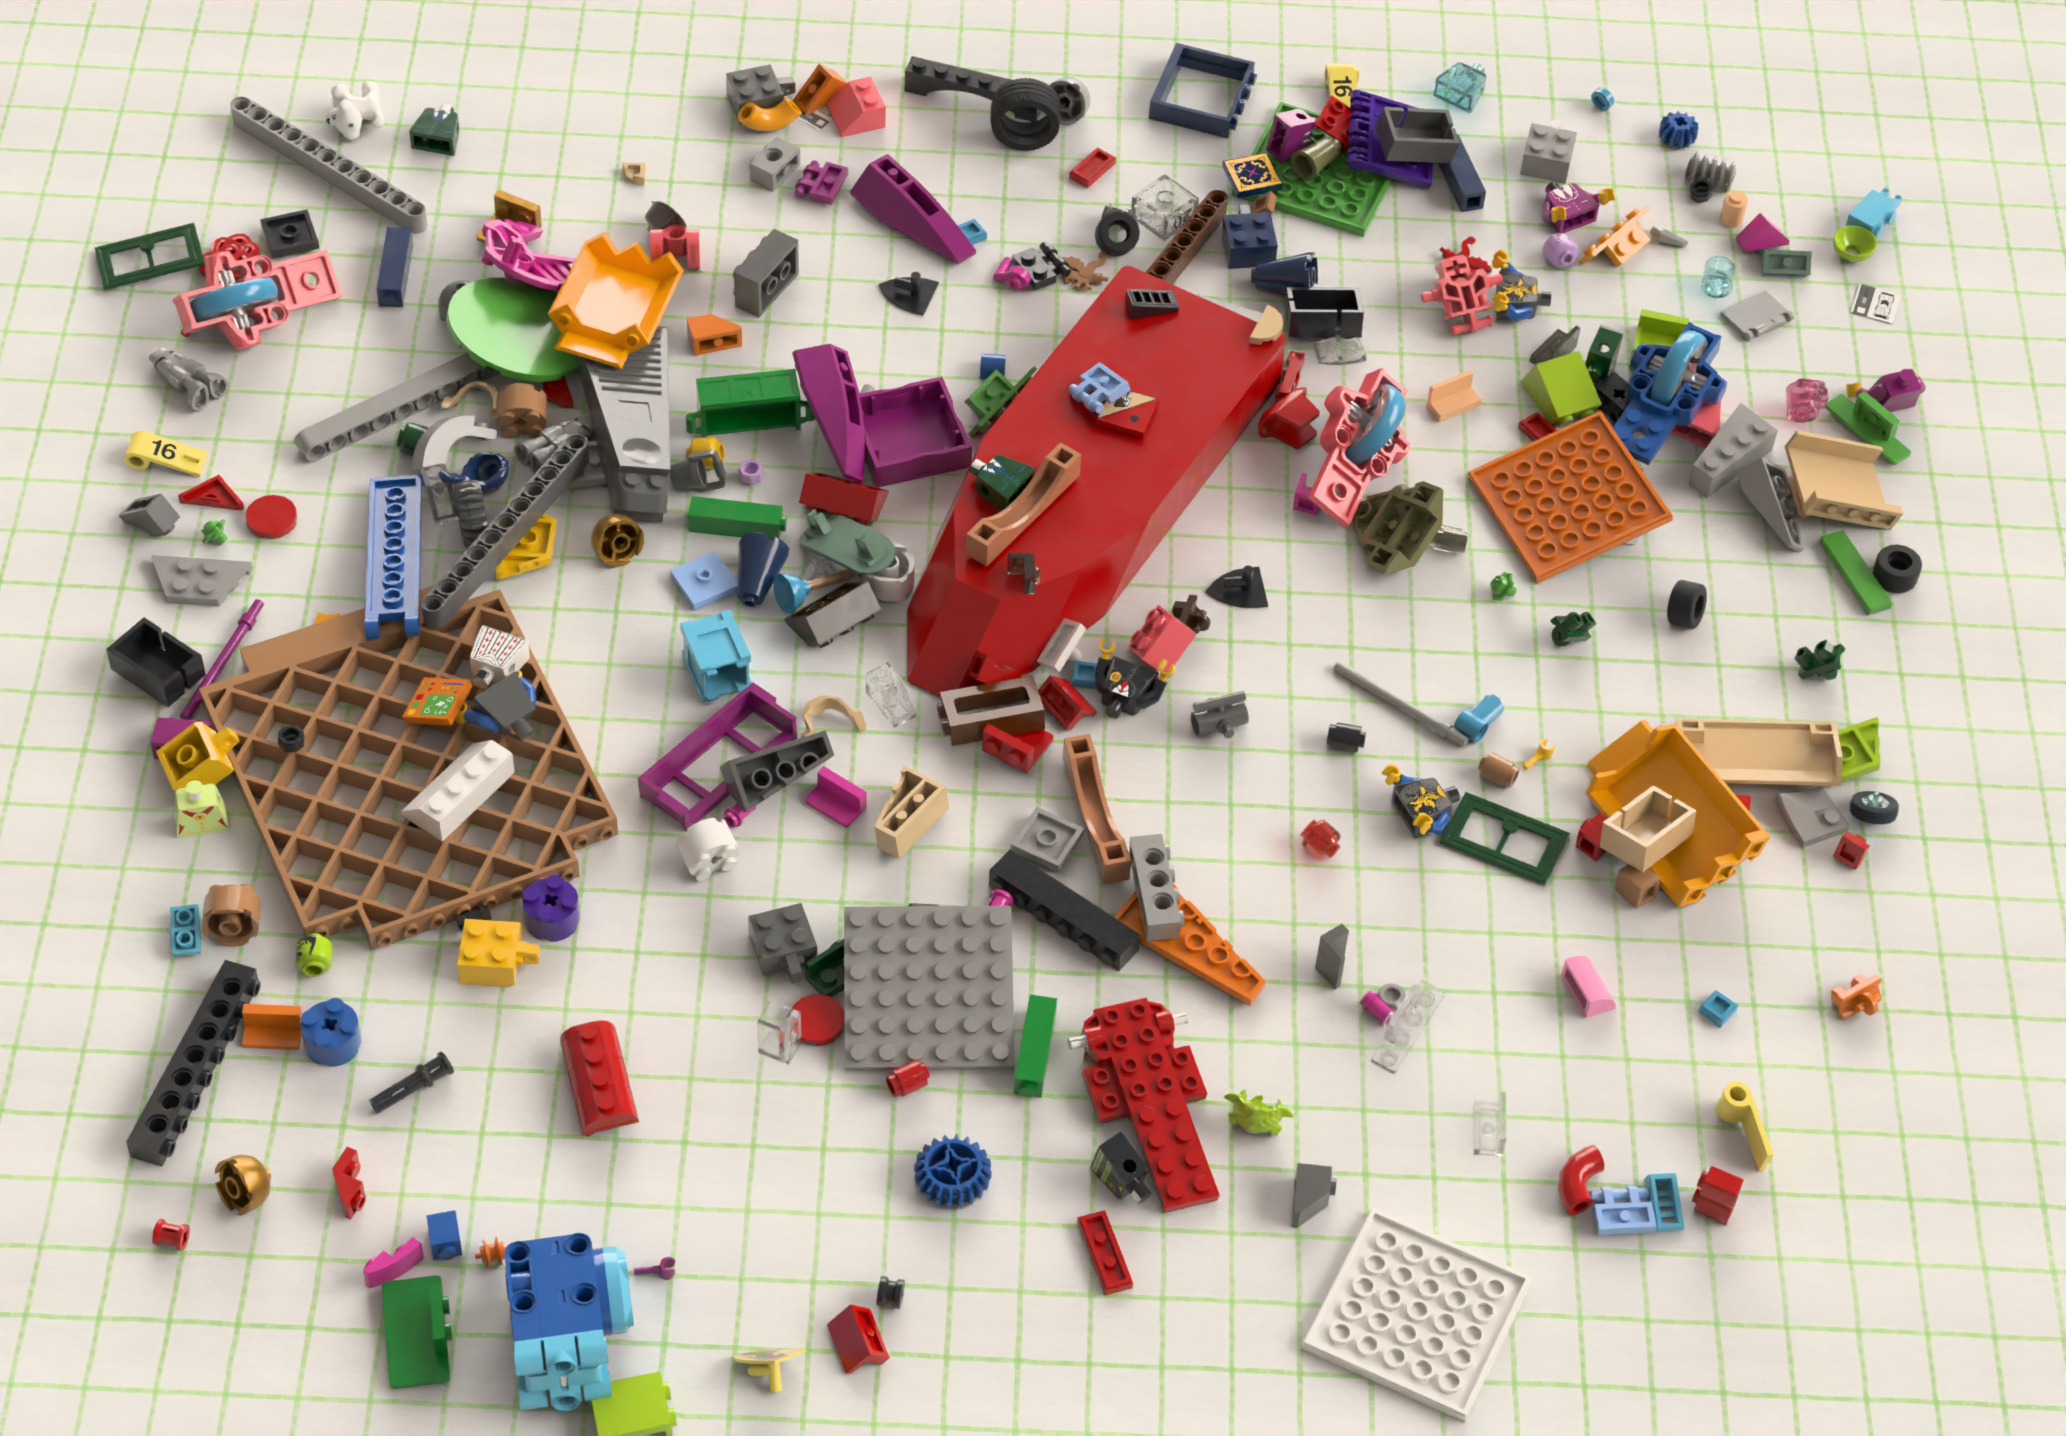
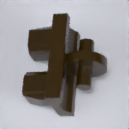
M1189 594L1186 602L1175 601L1172 613L1174 617L1179 618L1182 623L1198 634L1199 631L1208 630L1211 621L1206 615L1207 612L1197 607V595Z

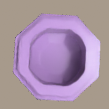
M751 459L742 462L738 469V476L741 481L750 485L760 482L764 475L761 463Z

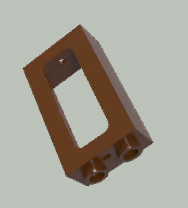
M1033 676L940 692L941 703H937L939 719H944L942 721L944 736H949L952 746L983 741V730L988 724L1009 735L1045 729L1044 707ZM1024 700L1026 704L966 715H959L957 713Z

